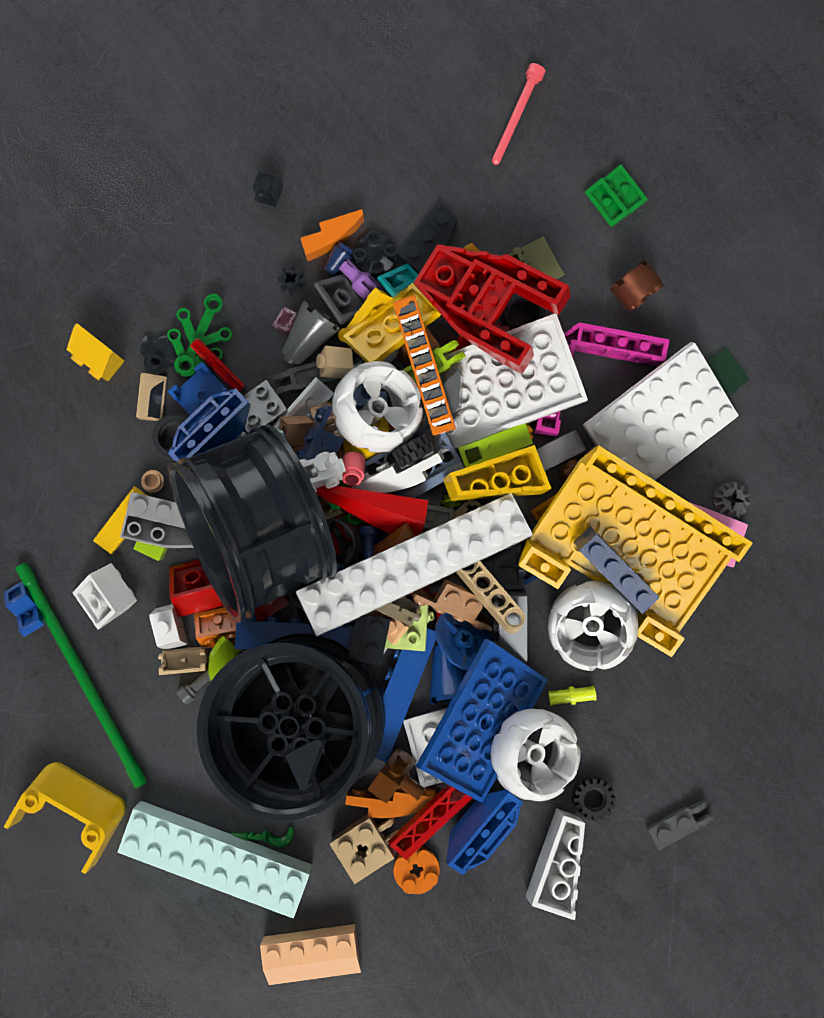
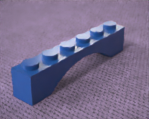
M254 616L250 618L245 617L244 621L236 622L235 649L249 650L268 644L283 636L315 633L311 624L303 623V619L289 618V623L280 622V618L266 617V622L256 621L257 617ZM349 622L348 628L339 626L321 636L333 639L349 650L354 626H350Z

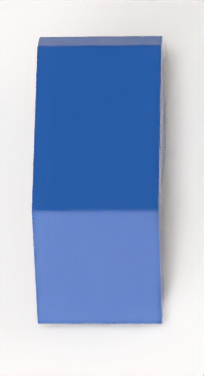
M22 581L4 592L5 606L17 617L18 630L24 637L44 626L43 617Z

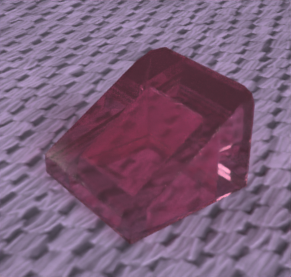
M283 307L272 326L289 335L298 313Z

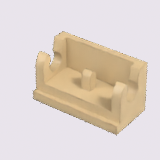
M203 646L162 650V653L158 656V659H161L159 675L208 670L210 661L209 648Z

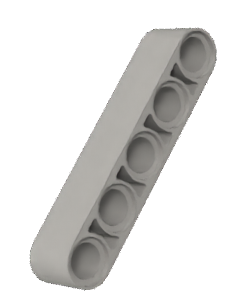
M574 430L536 450L544 471L584 452L586 448L577 431Z

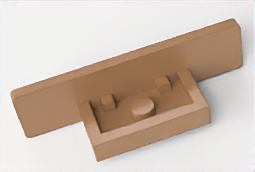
M445 580L436 595L422 589L411 593L413 600L419 605H430L435 611L441 614L445 612L451 614L454 619L460 622H464V620L470 622L473 627L479 630L484 628L492 631L493 629L488 618L479 614L484 605L472 591Z

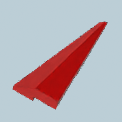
M324 485L316 488L317 491L315 493L326 499V501L341 507L346 512L388 534L393 533L406 523H408L415 537L422 534L428 500L342 486L326 488Z

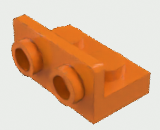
M225 608L194 613L196 639L201 647H214L223 635L232 643H235L236 621L232 619Z

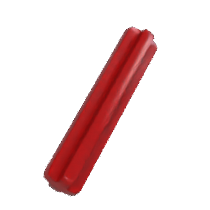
M199 338L191 343V348L231 389L236 388L240 392L245 385Z

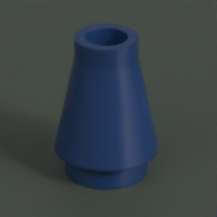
M338 242L336 246L333 245L323 269L334 277L339 271L340 266L348 259H352L350 256L353 254V251L341 242Z

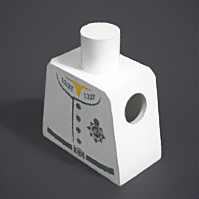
M173 604L155 608L151 612L149 617L157 647L169 650L189 644L183 619L178 617Z

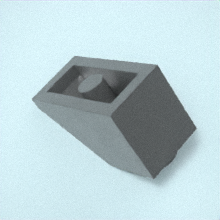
M458 371L443 384L454 422L460 417L459 413L462 411L463 377Z

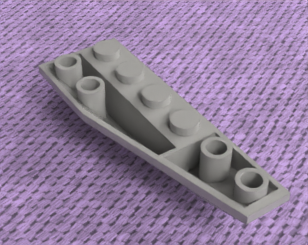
M131 492L120 534L121 538L164 548H193L175 502Z

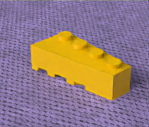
M535 445L449 473L443 479L451 501L500 498L510 493L513 496L540 495L551 489Z

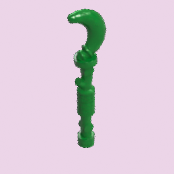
M289 827L287 834L281 838L274 837L267 830L263 831V834L255 835L254 831H251L250 834L248 832H232L231 835L245 841L263 840L264 843L269 842L275 847H285L292 841L294 830L293 827Z

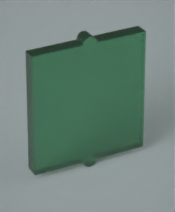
M727 348L715 357H709L707 364L726 395H729L731 392H737V388L749 381V378Z

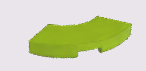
M224 635L215 644L209 656L208 676L210 681H212L222 667L240 652L239 649H235V645Z

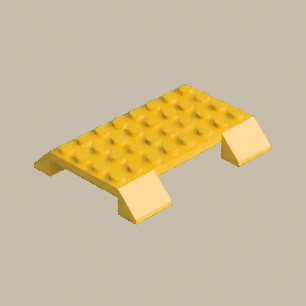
M597 445L579 460L533 529V535L527 538L518 565L559 589L571 571L569 566L594 581L613 585L573 543L591 526L660 597L643 614L639 611L638 637L672 657L685 639L681 635L680 630L731 558L740 562L753 543Z

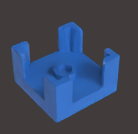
M203 362L194 368L197 373L181 387L176 384L167 391L189 415L197 410L211 395L228 391Z

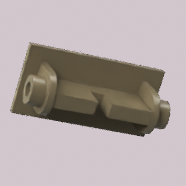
M401 597L376 609V611L409 626H412L414 621L418 622L421 618V613L418 612L421 605L405 597Z

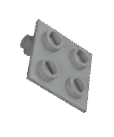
M267 380L244 395L251 404L245 426L248 434L251 430L270 422L275 424L273 420L277 421L288 411Z

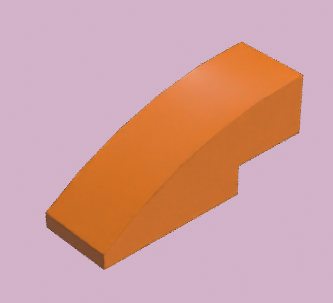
M362 209L320 222L321 232L300 238L307 261L330 252L333 245L336 246L338 242H345L364 222Z

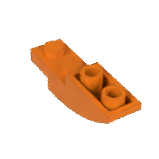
M353 788L352 791L347 792L345 805L368 808L367 817L394 818L418 813L438 793H436L435 789L426 788L417 801L400 788V790L397 789L393 797L386 804L374 794L366 793L364 789Z

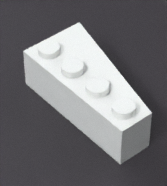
M556 808L525 895L531 906L575 920L576 915L575 901L578 896L577 882L578 876H580L581 867L579 863L585 822L578 815Z

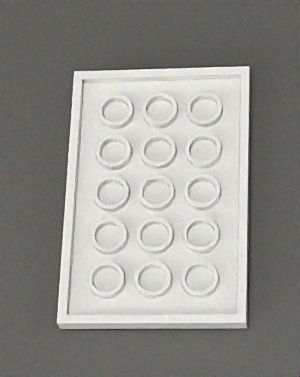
M690 342L585 422L583 427L596 446H601L651 479L656 480L739 415L696 344Z

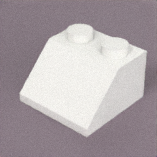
M112 563L89 574L73 592L98 630L124 613L137 601L133 591L128 588L121 578L120 572L114 568Z

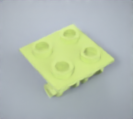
M427 604L425 606L421 605L418 611L421 613L420 620L418 622L414 621L412 626H409L397 644H391L387 639L385 648L426 651L427 623L434 619V613L430 612Z

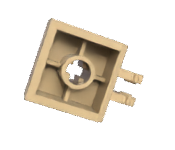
M365 815L331 837L330 846L354 884L394 859L395 852L387 841L399 829L387 837L382 833V831L393 825L395 822L393 818H388L377 825L372 817ZM362 844V847L366 845V851L358 850L359 845Z

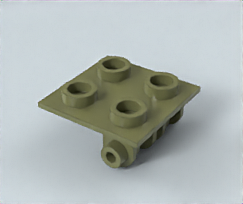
M544 236L522 248H519V246L511 250L512 253L508 254L555 279L564 276Z

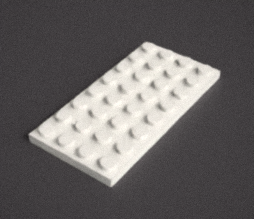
M556 314L507 331L508 334L532 346L534 357L523 375L500 363L474 344L444 355L446 360L461 352H464L466 355L465 359L440 375L442 384L457 371L463 377L462 411L459 413L460 417L454 422L456 429L446 432L455 449L503 430L529 423L588 401ZM389 393L393 407H398L395 399ZM422 398L420 408H423V415L417 431L429 425ZM431 429L428 430L434 442L439 443L440 434L433 436ZM440 447V450L443 454L450 451L449 449Z

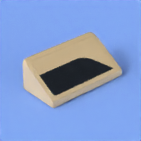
M141 373L136 413L138 419L160 421L163 419L167 377Z

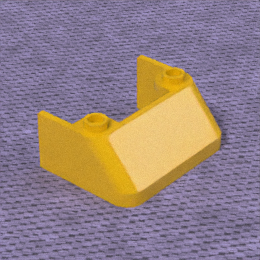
M53 762L40 772L21 795L4 828L9 829L20 822L26 812L36 813L43 808L46 802L52 804L86 824L81 833V840L87 848L93 850L81 871L86 874L98 862L122 820L127 806L125 801L116 794L64 764Z

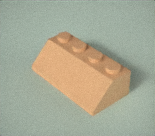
M355 924L264 936L260 945L263 971L269 985L361 973Z

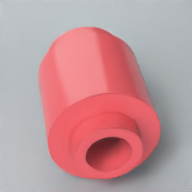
M358 452L346 453L342 458L346 472H343L342 480L348 486H357L364 479L365 457Z

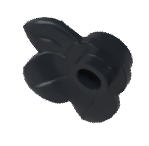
M167 335L158 338L156 341L149 336H145L140 344V353L145 358V369L155 375L163 373L165 369H175L174 362L178 356L174 352V346L169 341ZM153 360H158L160 363L158 365H153L151 362Z

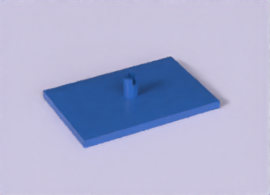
M485 639L416 767L483 803L497 776L492 767L490 756L494 736L499 734L503 722L508 717L518 711L534 708L548 679L492 641Z

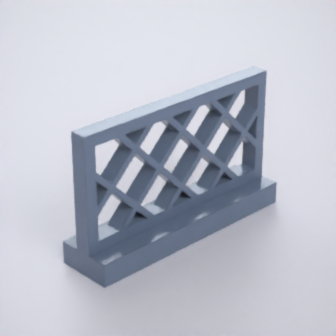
M430 424L415 432L410 439L430 430ZM446 432L440 434L439 443L435 442L437 451L440 450V447L449 449L454 458L447 462L442 461L438 463L442 465L437 468L434 465L432 471L427 473L428 478L426 481L409 488L393 491L391 495L416 498L444 482L443 479L449 473L465 468L462 458ZM391 451L381 452L365 462L364 474L368 473L369 476L371 475L367 468L370 464L382 465L386 463ZM385 456L384 462L379 460Z

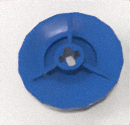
M446 612L438 617L435 626L436 640L443 655L458 668L468 671L484 640L492 641L489 631L484 628L479 630L465 620L460 622Z

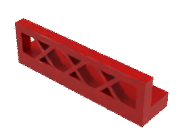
M447 785L387 842L407 860L464 807L472 797Z

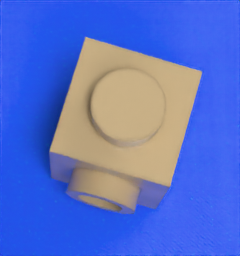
M325 346L322 352L318 354L316 360L317 368H320V377L343 379L350 370L354 369L352 348Z

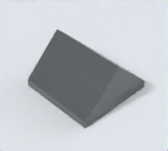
M345 274L318 281L314 284L317 295L336 323L341 327L340 329L349 325L355 313L364 304L363 299L352 289L353 285Z

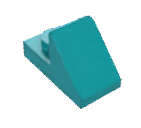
M407 263L380 275L377 279L382 288L393 298L414 283L418 274Z

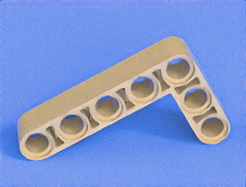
M480 561L472 564L474 567L472 570L461 569L456 572L506 632L517 633L520 631L525 622V614ZM485 580L489 586L482 589L477 586L476 582ZM500 598L503 600L504 605L497 607L493 605L492 599ZM516 616L519 624L511 625L507 621V617Z

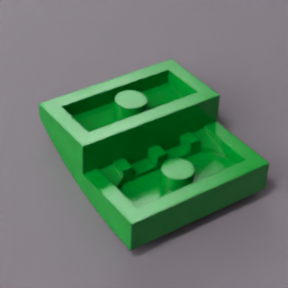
M619 165L605 178H601L584 192L611 228L648 201L647 197L622 165Z

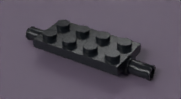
M516 543L480 560L505 591L524 589L523 575L528 571L518 565L522 555L521 543ZM470 565L463 569L468 571L472 570L474 567L473 565ZM456 572L430 584V594H437L445 580L470 590ZM485 580L476 582L477 586L482 589L489 586Z

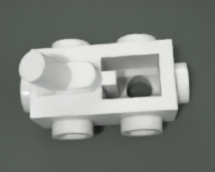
M323 452L308 461L306 459L299 460L315 492L317 491L316 488L324 485L326 488L339 485V480L343 479V472H346L342 458L338 459L335 452Z

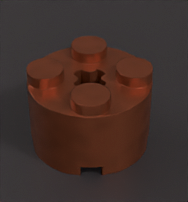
M644 259L636 268L627 272L609 289L626 310L632 311L646 301L644 296L648 297L656 293L664 284L652 266Z

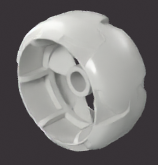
M383 361L363 363L350 370L337 385L333 396L332 411L336 417L338 430L352 445L359 448H368L369 452H388L403 445L415 434L423 415V408H420L421 394L415 381L405 371H398L393 364ZM363 384L371 399L357 412V402L353 399V393L355 389ZM385 389L395 399L398 407H388L386 401L379 397L380 390ZM384 416L395 430L383 432L373 425Z
M587 581L578 586L576 584L570 586L556 598L549 615L548 635L554 649L559 651L563 660L568 664L587 671H593L596 667L606 670L620 664L633 650L638 637V616L634 605L615 586L600 581ZM580 605L585 607L583 622L566 618L571 609ZM608 609H611L613 615L621 620L622 627L619 637L603 630L604 615ZM585 632L590 636L597 635L600 644H598V647L586 646L574 639Z
M525 709L514 713L503 722L501 731L494 736L491 746V764L497 773L498 781L506 790L524 800L546 801L555 798L564 791V787L573 780L580 763V749L576 744L577 735L565 719L547 710ZM543 728L539 744L527 739L534 731ZM553 741L551 758L546 765L542 762L545 758V749L543 747ZM524 760L532 764L531 780L520 779L521 772L517 768L518 762Z

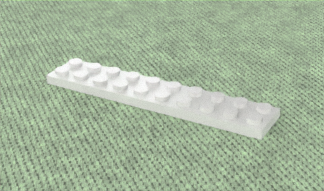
M512 493L348 567L336 573L334 579L330 580L327 577L323 584L318 581L296 591V594L316 637L519 543L533 534Z

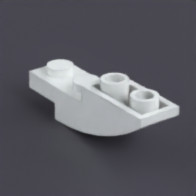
M441 450L432 451L422 457L421 460L401 467V470L396 462L391 465L386 462L376 468V473L370 476L368 473H365L361 483L352 488L379 493L409 488L426 481L428 478L426 470L442 462L445 457Z

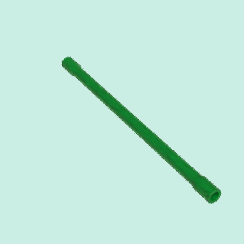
M28 562L15 568L23 585L28 589L120 757L135 789L148 782L145 775L129 751L37 583V578Z

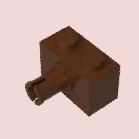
M398 747L368 790L387 804L397 789L400 790L402 788L418 801L426 788L409 777V771L416 763V760Z

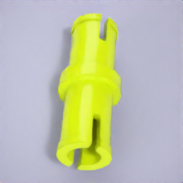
M571 686L566 690L548 691L550 706L565 703L576 705V702L596 700L594 686L583 688Z

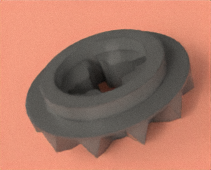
M727 482L716 490L714 506L720 514L736 518L747 512L751 504L750 494L745 489V486L737 482ZM734 493L735 498L741 502L734 503L731 507V502L724 499V497H730Z

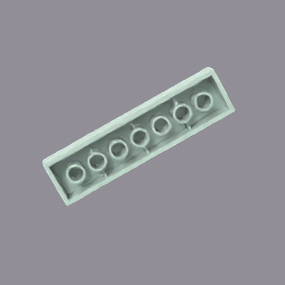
M140 801L133 808L117 852L293 919L313 866L307 862L251 841L239 839L227 832L144 801Z

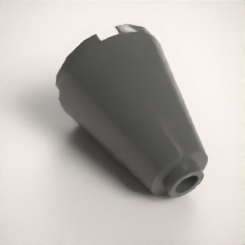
M304 301L300 306L282 349L283 359L293 366L295 363L300 365L333 337L341 327L337 323L333 324L330 322L331 318L314 305H309L307 301Z

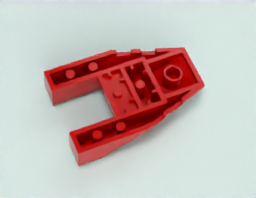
M444 245L436 246L413 283L460 336L500 363L522 375L534 357L532 346L494 326L512 295L516 293L558 316L571 297L569 285L509 255L503 254V256L489 254V252L466 251L465 248Z

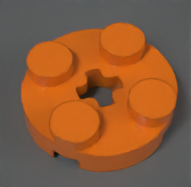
M421 846L407 860L399 854L394 863L393 872L397 884L405 893L422 894L431 890L437 884L440 868L436 855L431 850L429 851ZM414 864H417L418 867H423L420 875L410 872Z

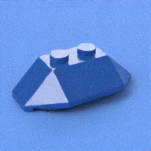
M236 388L231 391L211 395L177 428L172 448H170L168 454L174 461L178 462L179 458H189L235 440L245 430L251 404Z
M508 790L488 793L483 803L476 800L450 831L446 864L463 875L469 869L475 868L487 861L517 825L520 807H522L523 802Z

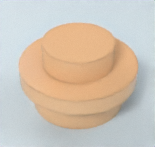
M156 470L147 471L141 479L143 488L151 493L160 491L165 483L163 475Z

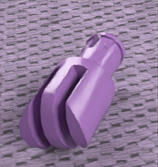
M350 259L340 266L339 270L352 282V289L364 301H366L367 296L375 287L386 292L368 272L362 273Z

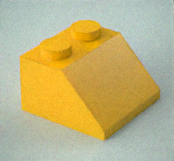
M76 323L66 349L73 354L71 359L81 367L83 364L90 368L88 373L97 380H100L102 377L109 381L124 363V360Z

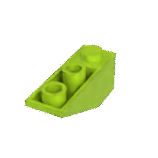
M525 423L462 445L458 449L465 468L512 453L533 444Z

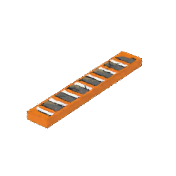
M412 295L395 301L393 306L432 434L436 436L455 430L456 426L416 296Z

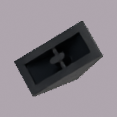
M321 736L285 755L301 790L306 791L312 784L327 737Z

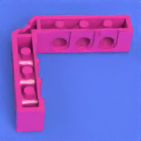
M580 322L564 333L572 358L574 351L655 367H659L666 361L669 339ZM560 411L535 420L533 433L556 437L559 434L561 420H559Z

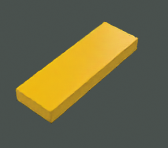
M135 486L93 540L110 554H114L125 539L121 538L120 534L131 492L148 496Z

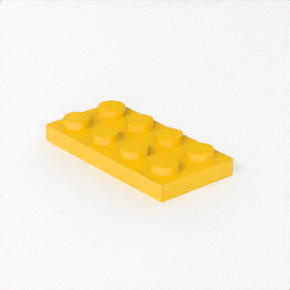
M412 283L343 335V339L365 362L382 361L405 343L393 302L415 295L425 327L440 317L441 314Z

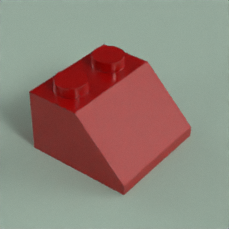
M199 559L169 567L170 600L178 617L223 606L211 586Z

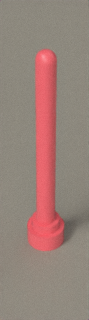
M531 63L526 71L527 82L492 158L494 165H498L501 162L535 84L542 81L546 70L536 63Z

